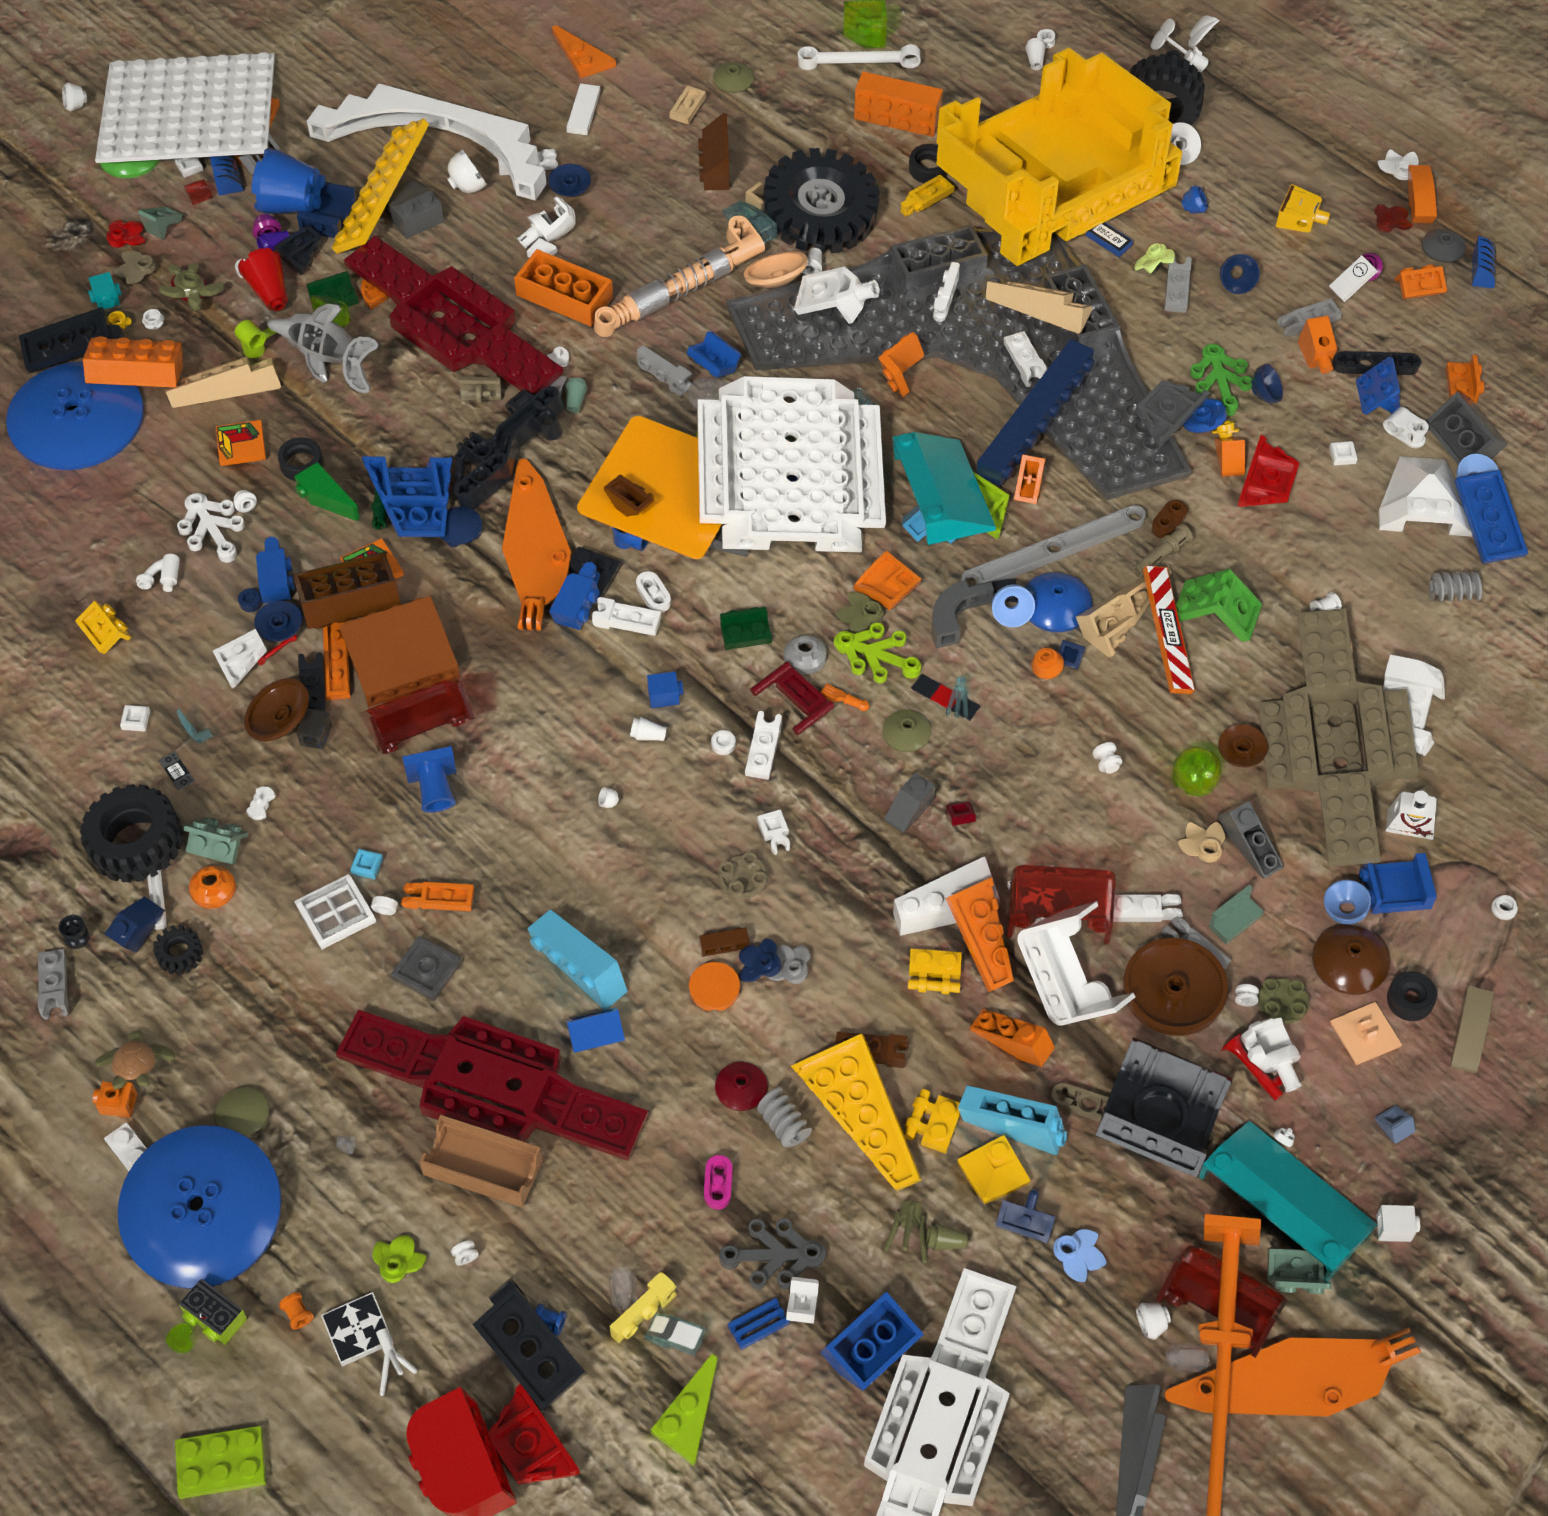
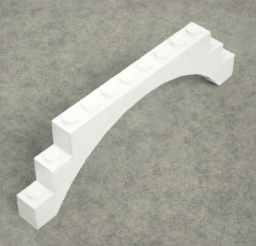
M378 84L368 99L348 94L337 110L318 105L307 120L310 137L330 142L357 131L382 126L408 125L411 121L416 122L424 118L429 123L428 127L448 130L462 135L491 152L509 173L516 195L536 201L546 185L545 168L536 166L538 163L537 147L528 144L530 142L528 124L391 86Z

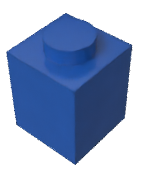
M676 671L647 675L651 708L680 705L679 695H683L682 680L677 681Z

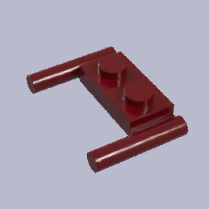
M787 661L750 688L751 693L757 696L771 684L776 683V688L807 715L806 718L792 728L796 735H800L835 707L830 700H827L825 696L793 669Z

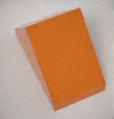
M1239 437L1215 438L1221 475H1245V440Z
M1022 455L1014 500L1037 504L1045 458Z

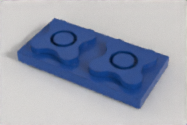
M1500 470L1456 478L1454 482L1482 564L1526 556L1528 550Z

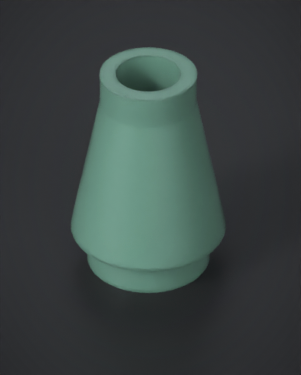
M570 378L565 385L567 411L578 413L588 388L583 379Z

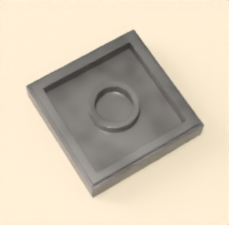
M419 935L390 975L391 979L435 1001L463 961L462 957Z

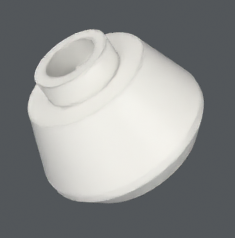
M67 82L62 89L64 108L69 112L82 108L83 103L87 102L86 91L82 90L81 86Z
M1142 1302L1136 1309L1137 1319L1145 1337L1155 1340L1168 1329L1167 1323L1171 1322V1318L1165 1306L1161 1307L1159 1303Z

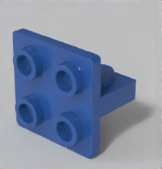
M1387 357L1356 379L1361 409L1365 415L1379 406L1390 413H1393L1400 407V387L1393 358Z

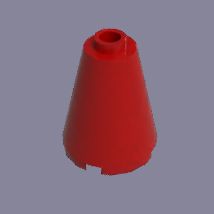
M261 248L248 254L249 258L245 261L242 258L238 264L240 275L269 310L280 311L284 309L288 303V297L278 251L273 252L271 248Z

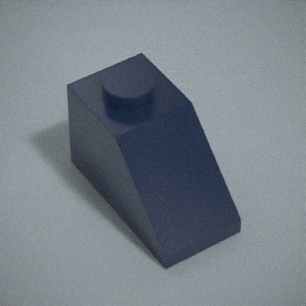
M144 896L120 911L105 932V935L122 947L137 953L165 910Z

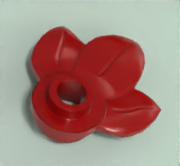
M123 220L113 221L109 225L106 239L110 246L116 248L124 247L126 244H142L146 240L139 234L144 230V225L137 221H129L127 223Z

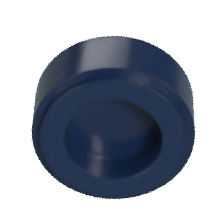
M253 588L243 590L238 596L239 606L245 612H255L263 604L260 592Z

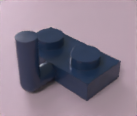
M1033 1187L1028 1192L1025 1205L1003 1199L995 1226L1048 1243L1056 1216L1035 1209L1040 1190L1037 1187Z

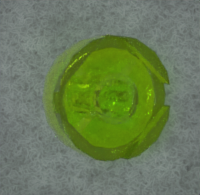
M1201 746L1189 747L1178 754L1172 766L1171 777L1174 785L1185 790L1184 793L1198 797L1208 795L1220 782L1221 763L1211 750Z

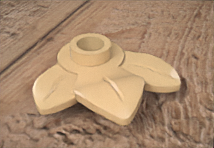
M1189 822L1185 831L1186 839L1178 841L1180 849L1185 854L1198 856L1207 863L1219 860L1222 854L1221 845L1225 841V833L1222 826L1218 822H1214L1205 830Z

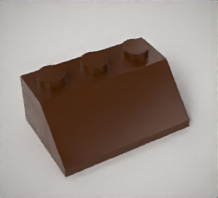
M723 113L703 128L702 138H698L699 151H703V153L699 154V166H703V169H699L700 182H704V191L730 190L727 113Z

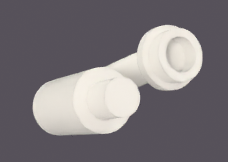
M174 554L164 555L163 559L153 563L144 574L136 577L137 586L141 589H150L154 584L153 576L161 570L160 582L163 584V590L171 592L173 586L177 584L180 558Z

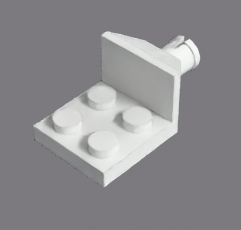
M846 267L805 275L802 277L794 310L800 315L837 307L850 324L853 323L862 310L866 299L879 297V285L875 280L861 283L857 276Z

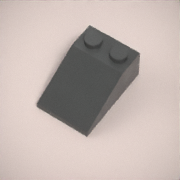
M414 180L397 186L384 208V211L406 239L444 222L442 206L431 190Z

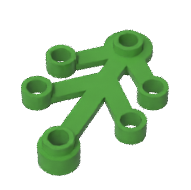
M1217 344L1206 345L1202 351L1203 359L1199 364L1191 366L1190 376L1194 379L1202 378L1204 370L1209 365H1212L1213 370L1204 381L1197 382L1195 392L1202 394L1203 390L1209 391V388L1217 380L1222 397L1221 402L1223 406L1225 405L1227 416H1233L1237 412L1238 401L1234 396H1231L1227 380L1239 386L1241 390L1249 391L1252 387V378L1249 376L1240 377L1223 368L1222 363L1233 368L1237 374H1244L1248 363L1244 359L1234 360L1225 355L1224 349Z

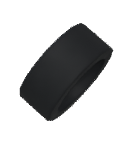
M922 144L912 150L909 157V172L915 180L926 183L938 175H942L944 178L947 176L948 173L939 166L925 168L918 165V162L924 159L937 161L938 145Z
M292 438L280 447L277 454L281 472L292 481H295V475L317 462L323 467L320 447L309 438ZM297 453H309L314 456L308 464L303 466H292L287 463L288 459Z

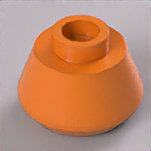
M1042 648L1036 652L1032 659V671L1039 678L1052 679L1063 670V657L1056 650Z

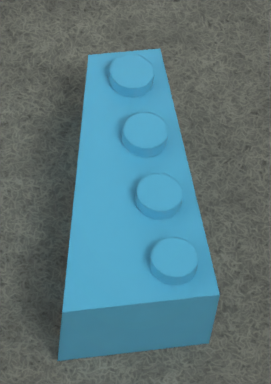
M551 909L528 927L531 945L537 951H542L553 964L557 965L603 1010L608 1009L628 992L617 960Z

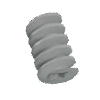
M1463 571L1460 575L1458 572H1452L1451 575L1448 572H1443L1441 575L1435 572L1432 574L1429 582V599L1431 602H1434L1435 596L1438 595L1439 601L1443 602L1444 596L1447 595L1448 601L1452 602L1454 595H1456L1457 600L1461 602L1463 595H1466L1467 601H1471L1473 594H1475L1476 600L1479 601L1482 597V584L1479 574L1476 571H1472L1470 574Z
M777 1087L762 1098L757 1110L763 1115L765 1122L769 1123L770 1129L775 1131L776 1137L781 1139L783 1147L789 1148L805 1141L811 1134L812 1128L803 1130L807 1125V1121L805 1119L798 1121L801 1113L799 1111L792 1113L796 1106L794 1103L787 1104L790 1099L789 1096H781L784 1090L782 1087Z

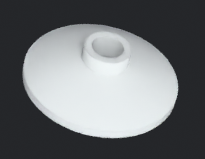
M1173 124L1170 142L1175 146L1176 142L1180 144V150L1183 151L1180 165L1189 164L1200 153L1201 141L1199 134L1189 124Z

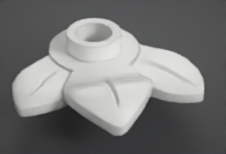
M1390 149L1386 154L1385 160H1379L1377 163L1382 171L1393 174L1399 180H1408V165H1418L1419 160L1415 152H1410L1402 157Z

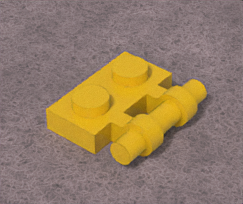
M911 949L909 976H916L919 979H909L908 989L918 990L920 993H926V990L940 991L941 994L949 995V992L960 993V983L950 982V979L960 980L962 952ZM927 977L942 978V981L927 980Z
M921 1089L919 1096L914 1099L912 1115L907 1118L905 1123L906 1131L904 1137L908 1140H914L916 1133L923 1135L922 1146L946 1154L961 1115L958 1109L960 1102L938 1095L936 1103L933 1104L928 1101L931 1094L930 1091ZM923 1113L931 1115L928 1125L921 1122Z

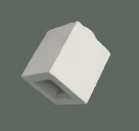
M1381 1205L1376 1214L1378 1241L1411 1242L1416 1232L1420 1230L1419 1216H1415L1414 1206Z

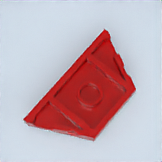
M1260 435L1237 506L1239 507L1288 502L1300 462L1292 456L1286 455L1285 451L1278 446L1276 448L1272 447L1266 442L1267 438L1263 435Z
M519 1384L508 1406H504L499 1420L493 1424L489 1431L498 1456L518 1485L577 1476L580 1474L579 1468L527 1391Z

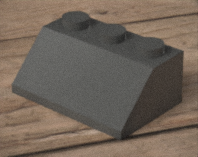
M1458 391L1426 420L1429 426L1428 429L1458 465L1464 457L1470 454H1482L1493 459L1508 445L1468 396Z

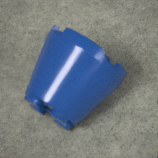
M265 149V156L262 162L257 161L252 179V193L256 194L257 203L254 205L256 211L264 214L298 213L299 211L311 212L314 209H319L321 206L320 193L321 188L325 184V176L321 175L318 169L280 150Z

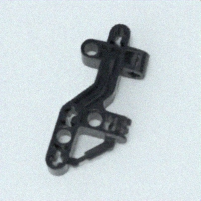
M545 387L535 396L525 390H521L505 404L511 416L497 427L495 435L491 439H484L475 432L469 433L470 438L465 437L463 443L459 442L456 444L458 452L455 454V478L457 482L455 483L454 493L460 507L474 510L509 481L514 472L519 448L535 434H539L548 441L556 440L562 435L558 415L563 411L564 406L559 390L556 387ZM470 462L476 466L473 471L464 477L465 464Z

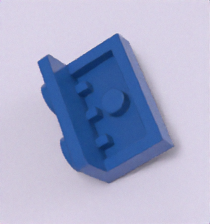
M712 331L706 333L704 342L689 346L687 355L717 378L734 373L741 357L740 352Z

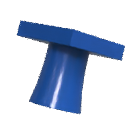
M451 746L402 757L408 784L418 781L420 783L422 811L427 813L440 812L455 805L456 801L446 775L456 773Z

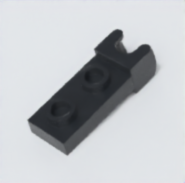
M318 652L316 660L313 663H307L304 654H299V680L306 687L309 694L308 707L303 719L326 717L324 656L321 652Z

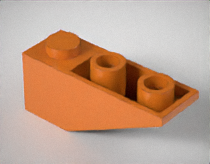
M986 1009L980 1012L970 1026L972 1032L1020 1061L1039 1067L1044 1065L1055 1049L1046 1028Z

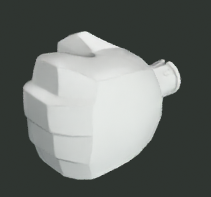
M556 196L554 198L556 203L554 209L558 219L552 222L545 211L527 217L531 227L521 236L517 237V240L527 249L538 237H543L547 242L563 237L575 226L576 217L574 209L563 199Z
M1269 1018L1249 1025L1248 1030L1241 1035V1040L1248 1050L1247 1056L1249 1060L1265 1073L1277 1071L1286 1092H1291L1301 1087L1302 1085L1292 1067V1064L1298 1061L1301 1056L1295 1045H1292L1284 1028L1282 1018Z

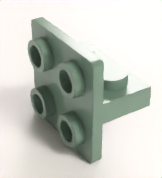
M204 817L203 820H194L193 823L184 825L183 829L190 832L186 852L228 864L236 863L240 840L248 837V831L241 830L240 825L231 823L226 825L218 824L217 819Z

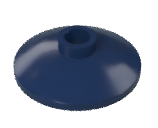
M564 164L556 167L550 173L548 182L551 190L556 194L572 197L584 193L589 188L591 176L580 165Z
M270 602L257 612L254 619L255 629L266 640L284 641L293 637L300 630L302 615L300 610L290 602Z

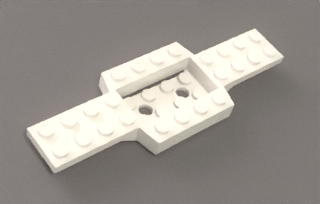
M964 1268L932 1357L902 1355L864 1462L866 1468L887 1481L876 1516H939L943 1503L973 1506L1010 1394L988 1380L986 1375L1016 1286ZM930 1372L900 1460L896 1463L927 1373ZM977 1389L980 1390L949 1484H947L945 1479ZM943 1392H951L955 1396V1403L951 1406H944L939 1401V1395ZM931 1444L935 1446L937 1455L933 1459L924 1458L920 1452L923 1445Z

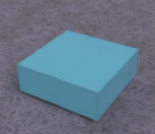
M358 849L350 869L351 874L375 880L383 861V855Z

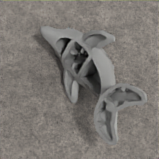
M325 304L318 307L312 314H295L288 318L268 321L267 326L272 331L284 336L291 345L304 354L306 365L316 379L323 383L328 381L324 362L343 363V374L351 388L361 393L371 390V385L367 381L361 362L368 354L377 349L380 343L372 337H358L354 339L343 327L332 321L342 310L339 305Z

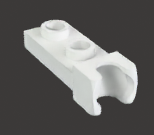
M1025 331L1004 337V345L1018 368L1021 379L1026 387H1030V379L1032 377L1040 379L1047 370L1046 365L1039 358Z
M599 597L597 599L598 611L592 613V623L594 626L605 629L613 627L656 636L662 617L661 611L615 603L613 599Z
M759 711L745 776L769 780L782 728V716L777 714L773 722L767 723L763 719L764 712Z

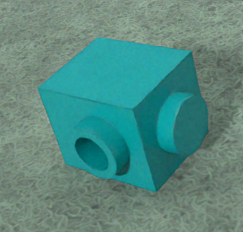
M110 272L89 277L92 290H88L92 303L96 302L98 308L103 307L104 309L120 305L118 296L122 295L118 282L113 283Z

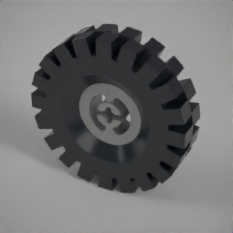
M809 148L808 158L803 150L792 152V159L787 155L779 159L778 166L775 164L772 166L764 183L763 216L766 223L770 222V230L775 235L781 233L780 240L788 245L797 239L796 249L805 252L809 243L813 244V248H819L822 254H824L825 245H828L832 254L841 252L842 245L849 250L857 246L858 240L863 242L869 236V230L872 231L875 226L880 201L879 186L875 185L876 179L872 172L866 174L867 167L859 161L853 165L854 157L845 153L837 160V151L827 149L825 157H821L820 148Z

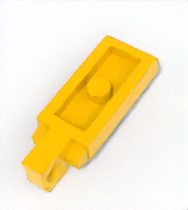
M938 175L910 191L905 201L900 204V213L906 217L913 214L915 210L920 212L954 193L955 187L942 175Z

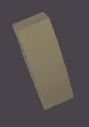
M1472 986L1467 987L1463 995L1460 1018L1456 1027L1450 1063L1451 1068L1474 1074L1477 1073L1487 1033L1494 992Z

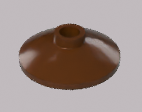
M1239 724L1223 731L1219 738L1218 748L1221 756L1228 763L1237 767H1252L1259 764L1265 758L1268 743L1263 733L1255 727Z

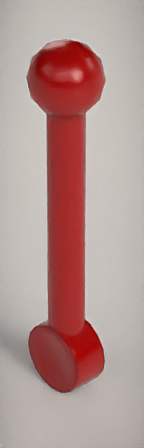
M295 634L293 637L284 640L282 643L277 645L267 654L262 656L257 662V664L259 666H262L266 662V659L271 657L285 645H287L290 642H295L297 640V635Z

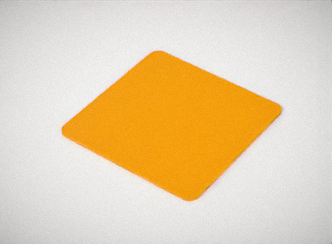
M634 416L630 419L577 505V511L581 515L693 559H700L706 554L722 524L699 523L698 438L642 416ZM620 474L630 482L645 488V493H652L654 495V502L638 515L626 517L614 507L604 491V487Z

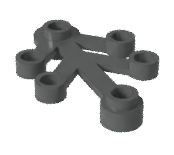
M782 1218L776 1223V1233L780 1237H786L796 1247L787 1249L765 1230V1224L762 1220L754 1219L749 1223V1234L754 1238H758L769 1249L739 1250L734 1245H726L719 1252V1262L723 1268L731 1270L738 1267L740 1262L770 1261L761 1271H754L750 1275V1286L755 1290H761L765 1287L766 1281L786 1261L798 1260L789 1270H783L777 1276L778 1286L782 1289H789L791 1287V1280L788 1283H783L780 1279L784 1276L792 1279V1277H798L807 1267L815 1268L820 1266L825 1260L826 1251L820 1242L803 1239L792 1229L791 1221ZM784 1224L787 1225L789 1229L787 1231H781L779 1227ZM759 1225L762 1229L755 1232L752 1230V1227ZM809 1250H815L817 1254L815 1256H809L807 1252ZM727 1252H733L735 1256L733 1258H727L725 1254ZM761 1277L763 1282L756 1284L753 1282V1279Z

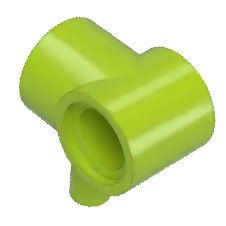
M251 320L240 322L235 329V336L241 342L243 354L248 358L262 356L265 352L264 343L266 339L277 333L269 327L261 331Z

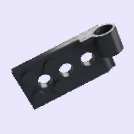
M100 307L19 335L25 368L28 373L84 355L91 338L99 336L106 337L107 339L125 338L123 329L118 325H108L104 308ZM91 330L89 334L83 335L84 332ZM70 337L68 341L63 342V339ZM44 345H49L46 349L41 350Z
M509 1278L489 1296L493 1306L472 1325L540 1409L545 1411L587 1372L537 1313L535 1307L520 1287ZM512 1319L517 1320L519 1324L517 1333L508 1335L505 1331L506 1323ZM527 1341H534L536 1352L534 1355L526 1357L522 1351L523 1345ZM545 1362H551L554 1366V1373L549 1378H543L540 1374V1368Z

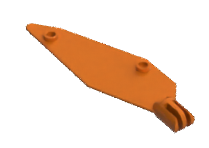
M520 459L517 462L502 551L521 602L517 628L524 630L526 620L527 630H533L536 619V630L541 631L545 606L557 597L568 576L571 551L543 478L527 459Z
M1409 1327L1380 1339L1290 1337L1231 1362L1227 1414L1328 1417L1379 1395L1391 1365L1421 1353L1419 1347H1416L1396 1356V1352L1416 1343L1414 1336L1395 1344H1390L1391 1341L1411 1332ZM1216 1369L1167 1389L1164 1395L1165 1399L1170 1403L1200 1412L1213 1413ZM1201 1385H1207L1210 1393H1203Z

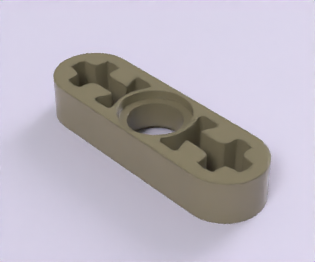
M1067 1083L1057 1084L1051 1093V1101L1057 1108L1098 1122L1102 1116L1098 1114L1101 1103L1104 1104L1105 1108L1109 1098ZM1062 1091L1067 1092L1068 1098H1065L1064 1101L1059 1100L1058 1094H1061ZM1075 1095H1079L1076 1106H1074L1073 1099H1075ZM1090 1099L1094 1101L1096 1108L1087 1111L1082 1108L1081 1102Z

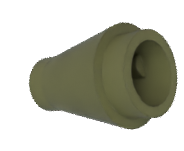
M937 1223L935 1226H928L926 1247L932 1248L933 1251L966 1249L967 1233H962Z

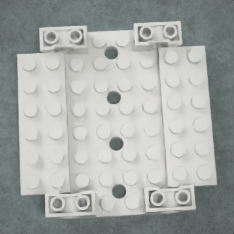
M746 376L719 388V400L698 399L699 523L726 524L722 526V549L769 550L771 541L815 542V551L862 552L861 530L857 527L885 528L886 515L879 405H858V399H854V392L835 379ZM792 397L795 399V402L787 403L784 398ZM792 435L797 441L789 442L785 437ZM788 475H795L799 480L791 482L786 477ZM796 515L800 518V521L792 522L788 519V516Z

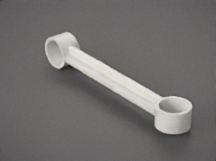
M912 44L903 46L900 51L818 52L814 47L810 46L803 47L798 51V65L804 70H812L818 64L900 62L903 67L911 69L917 67L921 62L920 49ZM907 55H915L916 57H914V58H906L905 56H907Z

